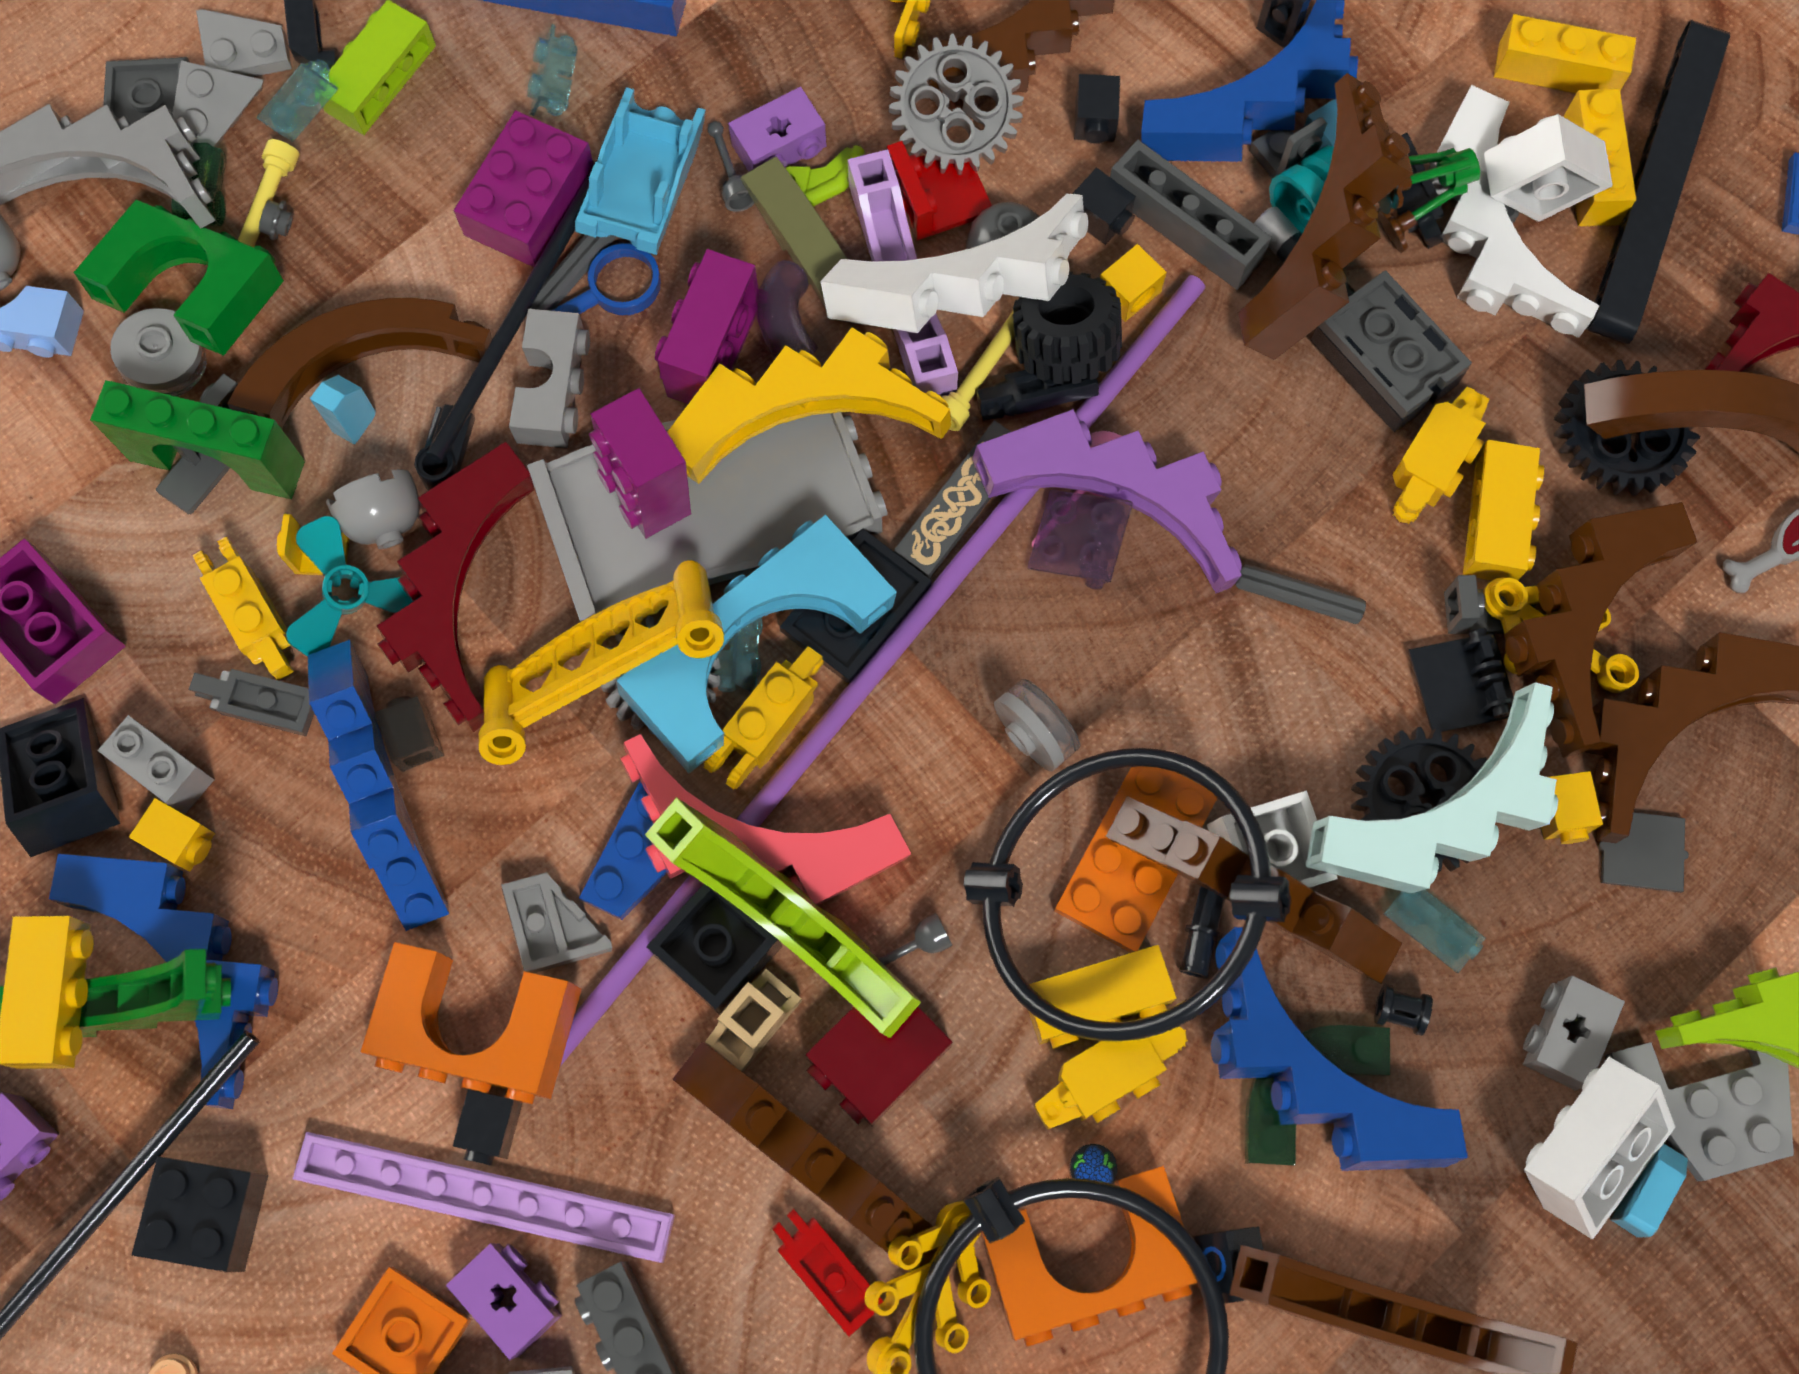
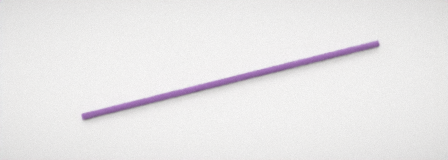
M1194 275L1187 277L1099 383V395L1087 398L1077 409L1075 414L1078 421H1084L1088 429L1205 290L1204 283ZM1040 488L1021 489L1007 493L736 820L756 827L763 823ZM689 875L578 1008L574 1015L561 1065L652 957V953L646 946L704 883Z

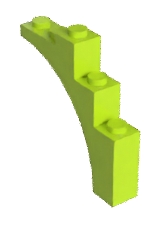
M676 798L646 832L645 836L674 865L713 889L771 933L836 989L883 1035L891 1038L921 1003L869 951L870 948L842 920L817 906L787 876L762 862L734 833L680 799Z
M1775 967L1749 974L1747 976L1750 984L1732 989L1736 999L1712 1005L1715 1014L1701 1017L1698 1009L1671 1016L1670 1019L1673 1026L1655 1031L1661 1049L1695 1043L1734 1045L1766 1053L1799 1069V972L1779 976Z

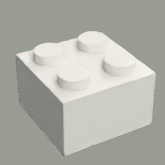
M1559 114L1541 119L1537 125L1518 135L1505 138L1499 145L1484 152L1490 196L1538 222L1613 186L1605 141Z
M1307 790L1251 807L1265 838L1271 866L1287 872L1309 888L1338 879L1335 874L1306 867L1313 822L1317 821ZM1232 814L1222 816L1206 824L1210 832L1221 836L1248 854L1243 834Z

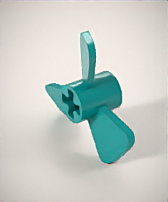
M324 516L302 526L296 534L297 545L325 576L322 584L323 601L293 622L286 631L289 644L306 657L330 647L341 615L355 613L365 603L395 614L414 602L397 579L400 577L368 582L361 570L354 566L346 565L340 525L335 518ZM346 578L351 580L350 587L354 590L358 589L359 592L357 598L352 597L349 601H342L336 595L331 596L332 587L338 588L341 585V579Z

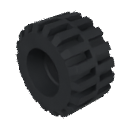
M1069 272L1066 283L1060 286L1050 301L1019 297V300H1015L1013 323L1017 358L1020 364H1024V369L1029 374L1037 373V378L1043 381L1053 379L1054 384H1063L1064 381H1072V384L1081 383V379L1088 378L1092 380L1099 377L1098 372H1107L1112 368V362L1118 360L1120 349L1122 348L1120 298L1116 297V290L1112 286H1106L1105 280L1099 277L1092 279L1091 274L1087 273L1075 275L1073 272Z

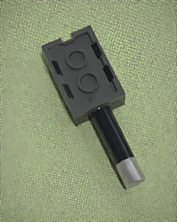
M1278 207L1267 209L1254 223L1271 236L1268 247L1284 263L1302 236V233ZM1385 270L1357 291L1346 281L1349 303L1315 329L1311 341L1395 433L1417 417L1428 400L1434 404L1458 386L1472 362Z

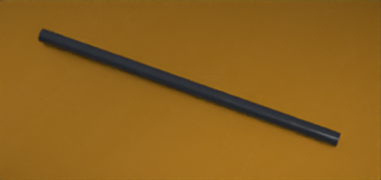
M594 164L427 451L426 456L436 463L443 462L525 319L528 309L533 305L575 231V220L589 189V176Z
M245 1030L1 1309L0 1340L155 1164L157 1156L161 1157L260 1043L255 1035Z

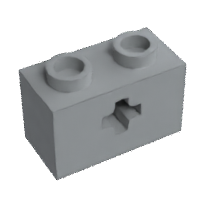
M129 715L97 750L163 802L184 815L214 781L212 777Z
M1574 976L1558 981L1557 984L1552 983L1541 1001V1008L1545 1009V1013L1540 1025L1535 1024L1524 1041L1523 1050L1528 1053L1523 1065L1573 1090L1582 1089L1588 1074L1593 1069L1598 1068L1625 1001ZM1568 1022L1571 1023L1569 1031L1576 1035L1571 1040L1567 1039L1569 1031L1563 1027V1024Z

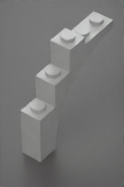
M50 104L0 131V205L27 192L58 182L84 178H118L142 183L167 194L185 208L200 229L215 221L207 206L208 203L213 201L210 194L199 178L195 180L191 178L198 174L192 163L199 160L200 157L191 143L197 140V137L185 118L182 116L176 120L166 105L131 124L125 116L118 119L107 104L75 123L67 115L60 118Z

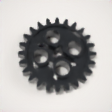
M1621 359L1616 361L1611 370L1604 362L1599 364L1594 373L1589 369L1585 370L1579 381L1574 380L1568 387V393H1565L1558 403L1562 409L1554 417L1555 421L1563 424L1560 425L1554 436L1567 439L1559 449V452L1573 453L1574 455L1568 467L1573 468L1582 465L1585 469L1580 479L1583 481L1592 475L1598 477L1596 482V489L1598 490L1607 482L1612 483L1614 495H1618L1626 485L1632 496H1636L1643 489V486L1649 493H1653L1661 484L1668 486L1676 478L1675 475L1679 476L1688 467L1686 462L1697 452L1692 446L1700 439L1699 434L1690 431L1694 427L1649 430L1604 439L1586 425L1584 384L1628 375L1644 374L1641 372L1640 361H1635L1629 370H1626ZM1653 366L1647 373L1657 372V367ZM1645 441L1652 443L1657 448V451L1651 450ZM1602 443L1611 446L1615 454L1606 451Z
M1417 727L1412 731L1410 739L1401 730L1394 735V743L1385 738L1378 744L1380 752L1372 749L1365 756L1371 766L1361 765L1356 770V773L1365 781L1356 782L1351 787V791L1362 795L1363 798L1355 801L1351 805V809L1364 811L1365 816L1360 819L1362 821L1403 819L1422 814L1447 801L1469 783L1488 759L1484 757L1474 761L1470 757L1475 747L1473 744L1466 746L1463 750L1457 747L1458 734H1454L1444 742L1442 741L1440 728L1433 730L1428 739H1426L1422 727ZM1431 763L1438 764L1445 770L1446 782L1438 781L1433 777L1430 771ZM1409 764L1415 765L1417 769L1416 773L1411 768H1409ZM1389 777L1397 778L1404 784L1405 796L1396 795L1390 790L1388 785ZM1419 797H1431L1433 805H1430V803L1422 804ZM1435 853V857L1439 861L1438 873L1441 871L1443 863L1450 872L1460 867L1459 859Z

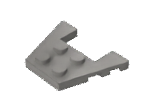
M1651 1042L1606 1054V1058L1611 1057L1661 1086L1676 1127L1667 1138V1142L1675 1151L1688 1158L1687 1168L1697 1182L1794 1156L1787 1063L1766 1053L1747 1049L1753 1063L1752 1067L1668 1089Z

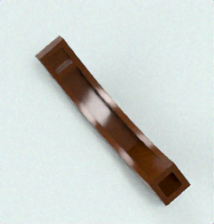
M384 298L343 306L301 324L275 342L249 368L238 383L227 404L231 410L274 419L282 429L294 407L314 385L333 371L350 362L366 356L396 350L435 351L479 362L492 341L490 329L477 322L469 320L459 321L455 304L432 299Z
M1677 370L1628 375L1584 384L1586 425L1604 439L1630 433L1668 428H1728L1751 431L1776 438L1788 444L1799 453V384L1788 380L1737 371Z

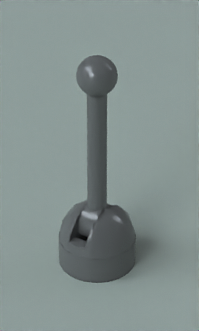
M713 121L708 125V133L711 137L715 138L729 178L722 185L723 201L729 211H744L755 203L740 179L743 175H736L722 136L724 132L723 125L718 121Z
M934 913L918 924L915 931V940L878 958V960L883 965H887L917 948L933 954L942 952L953 945L937 914Z

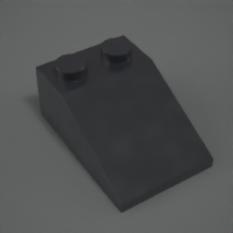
M84 698L0 728V776L5 824L30 857L121 824L116 792L104 755L97 751L101 745L88 704Z

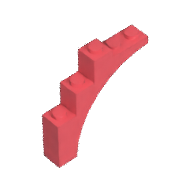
M641 734L624 742V750L627 755L620 758L621 763L632 783L640 779L647 793V796L641 798V801L652 823L658 820L676 798L680 799L734 833L762 862L780 873L789 869L792 877L789 879L817 906L906 860L911 855L891 814L857 827L825 833H784L748 825L715 811L686 791L660 765ZM653 843L645 848L657 873L665 869L671 879L685 872L674 865Z

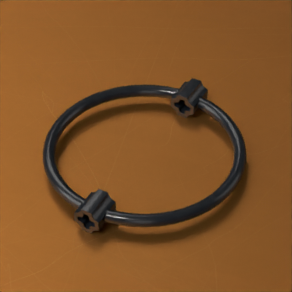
M1129 748L1100 753L1078 761L1053 775L1040 785L1013 814L1001 833L990 862H973L970 869L966 870L964 878L966 900L972 904L982 905L984 932L990 956L997 972L1014 997L1028 1011L1046 1024L1077 1037L1098 1041L1122 1042L1144 1039L1175 1029L1196 1018L1218 1001L1242 974L1257 948L1266 921L1285 922L1291 905L1289 881L1285 877L1271 876L1270 859L1265 838L1254 813L1241 794L1224 777L1197 760L1178 753L1150 748ZM1143 766L1174 771L1191 778L1211 791L1232 814L1243 834L1250 858L1251 875H1237L1236 880L1231 885L1230 892L1232 915L1237 920H1245L1242 932L1234 949L1217 973L1192 996L1166 1011L1146 1018L1123 1022H1101L1067 1013L1046 1001L1031 988L1018 971L1008 951L1003 934L1001 906L1014 907L1016 901L1021 899L1023 888L1020 868L1015 864H1008L1012 852L1028 824L1038 812L1058 794L1075 783L1104 771L1124 767Z
M998 1176L981 1184L963 1198L972 1214L957 1227L935 1257L924 1280L917 1304L914 1323V1353L917 1373L938 1374L933 1343L937 1305L951 1269L971 1241L981 1232L984 1233L989 1244L1007 1237L1025 1222L1019 1208L1033 1203L1063 1198L1105 1202L1123 1208L1153 1225L1167 1237L1185 1259L1197 1280L1208 1316L1209 1356L1205 1374H1226L1229 1356L1227 1312L1221 1288L1206 1255L1189 1232L1163 1208L1129 1189L1107 1182L1063 1178L1035 1182L1007 1191Z

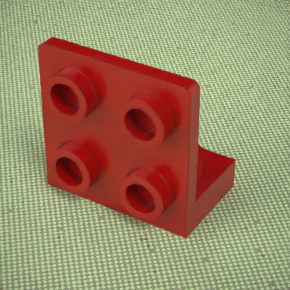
M903 141L887 145L899 182L906 217L917 241L970 223L983 210L992 206L977 171L975 172L969 162L964 163L961 175L957 174L955 165L949 163L947 170L943 174L940 173V161L934 160L928 168H925L926 155L916 157L915 154L908 155Z

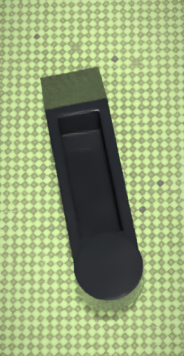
M284 0L289 49L296 62L316 75L322 76L323 73L333 67L339 59V55L336 49L323 51L320 16L314 0Z

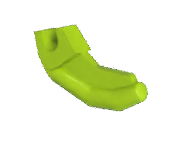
M857 145L853 146V148L847 147L825 167L811 169L810 167L787 166L786 170L814 207L844 192L849 187L847 159L865 155V150Z

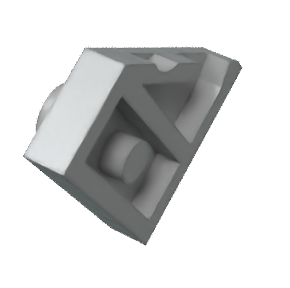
M204 9L196 10L205 66L249 77L292 69L287 36L282 25Z
M181 60L173 116L176 120L183 116L192 128L197 140L191 143L196 151L208 154L213 153L223 140L226 132L240 119L245 108L255 96L259 95L262 90L263 80Z
M547 872L501 885L524 971L537 973L612 951L611 941L595 928L574 901H570L561 891V887Z

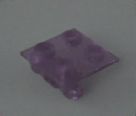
M1050 490L1027 568L1029 570L1086 578V586L1101 590L1103 584L1111 582L1133 501Z

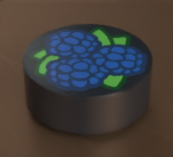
M1099 1144L1082 1146L1074 1152L1069 1162L1070 1178L1090 1179L1113 1184L1117 1176L1118 1167L1114 1155L1109 1149Z

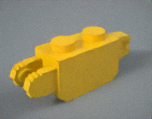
M1467 386L1452 404L1443 402L1434 406L1392 475L1395 485L1403 490L1392 510L1399 523L1410 524V522H1414L1426 504L1434 507L1443 494L1451 498L1464 475L1457 472L1463 460L1471 464L1484 444V441L1477 437L1486 424L1481 420L1489 402L1488 397Z
M224 537L217 541L221 553L228 561L222 566L215 569L213 561L203 550L193 555L203 574L200 580L239 650L254 665L263 661L270 674L279 681L294 672L282 651L290 646L286 637L287 627L255 572L240 557L229 538Z
M808 646L793 664L787 660L782 664L776 661L722 729L724 732V746L705 761L703 768L710 773H715L724 764L733 750L741 754L743 758L731 770L726 785L733 790L743 783L755 766L762 768L814 701L813 692L818 686V682L812 678L823 665V656Z
M1179 1026L1160 1035L1139 1040L1122 1042L1100 1041L1068 1060L1060 1068L1059 1084L1034 1104V1108L1047 1130L1077 1118L1083 1121L1090 1116H1093L1096 1123H1099L1121 1109L1117 1103V1100L1133 1092L1135 1097L1139 1099L1159 1087L1161 1083L1157 1076L1167 1070L1163 1061L1177 1054L1178 1050L1181 1051L1182 1047L1186 1046L1185 1042H1188L1186 1030Z

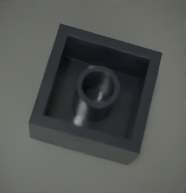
M703 884L646 947L654 957L715 1012L721 1015L747 982L750 983L783 946L777 938L713 889Z
M157 1156L131 1256L222 1272H245L269 1175Z

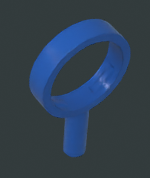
M622 243L609 246L593 259L589 267L588 283L590 289L551 311L581 314L598 304L604 310L616 315L639 313L648 308L659 294L661 277L658 265L650 253L637 250L632 244ZM622 257L639 259L647 264L653 272L652 282L648 290L639 298L628 302L612 301L603 296L597 289V278L602 268L610 261Z

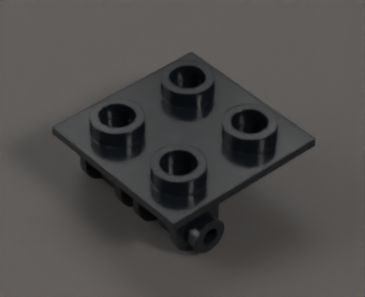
M1480 628L1469 632L1470 637L1408 650L1431 732L1436 728H1440L1441 732L1508 719L1514 696L1494 632L1488 633L1486 628Z

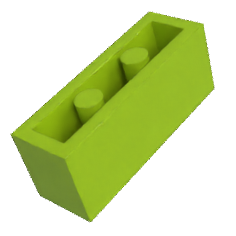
M387 0L378 11H375L369 17L367 25L355 40L345 46L342 56L333 67L320 77L314 91L325 113L365 135L436 47L428 23L392 1Z

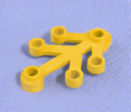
M1502 577L1494 579L1484 588L1485 609L1491 616L1501 620L1504 633H1507L1523 620L1547 616V614L1543 615L1530 606L1540 603L1537 586L1524 587L1520 581L1514 578ZM1499 595L1507 600L1508 606L1501 601ZM1608 608L1605 611L1598 632L1607 627L1611 622V613ZM1593 649L1591 670L1597 674V681L1604 690L1612 693H1621L1636 684L1639 678V669L1632 658L1624 654H1616L1606 658ZM1505 654V667L1508 671L1517 675L1514 664ZM1610 671L1617 676V681L1613 678Z
M964 1201L950 1203L943 1207L936 1218L935 1226L910 1237L899 1236L891 1242L888 1250L889 1259L893 1264L904 1270L915 1268L921 1261L922 1253L937 1247L938 1249L930 1263L888 1282L876 1281L868 1287L865 1293V1303L869 1309L881 1316L893 1313L900 1299L915 1293L893 1337L880 1338L870 1347L867 1354V1366L873 1374L909 1373L911 1369L909 1349L914 1341L915 1316L923 1283L944 1243L957 1227L972 1214ZM980 1234L971 1241L957 1260L961 1278L958 1286V1297L962 1302L973 1308L983 1307L991 1296L989 1283L979 1276L974 1243ZM907 1246H909V1253L906 1256V1258L902 1260V1252ZM948 1275L937 1305L936 1321L938 1327L935 1339L937 1344L948 1352L959 1353L966 1347L969 1333L964 1325L957 1322ZM978 1285L977 1293L971 1298L973 1288ZM886 1291L885 1300L878 1305L880 1295ZM955 1330L953 1340L948 1342L951 1332Z

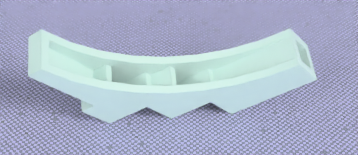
M1535 682L1515 691L1507 725L1492 755L1469 783L1440 805L1422 814L1403 819L1362 821L1328 816L1313 822L1306 867L1407 893H1415L1429 889L1430 884L1434 882L1439 868V861L1435 857V853L1469 862L1490 857L1499 837V829L1495 822L1525 830H1533L1550 825V821L1555 816L1558 807V797L1555 794L1557 780L1539 774L1547 760V748L1544 746L1546 728L1550 725L1554 715V705L1551 702L1553 687Z

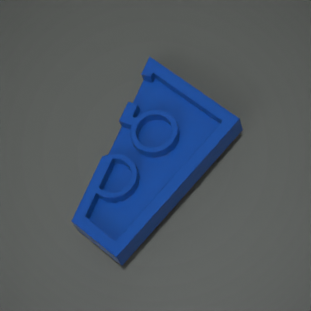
M639 781L579 897L581 901L620 920H623L661 882V878L667 873L665 869L657 873L645 849L652 845L645 834L654 823L649 818L641 801V798L647 796L641 781Z

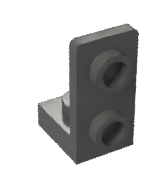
M1320 117L1296 133L1292 130H1271L1253 141L1249 151L1269 176L1274 178L1296 164L1301 165L1304 158L1321 147V139L1327 123Z
M1458 575L1444 592L1448 634H1469V632L1480 628H1486L1488 633H1504L1501 620L1491 616L1485 609L1484 589H1477L1476 575ZM1499 595L1501 601L1508 606L1507 600ZM1536 604L1530 605L1536 609Z

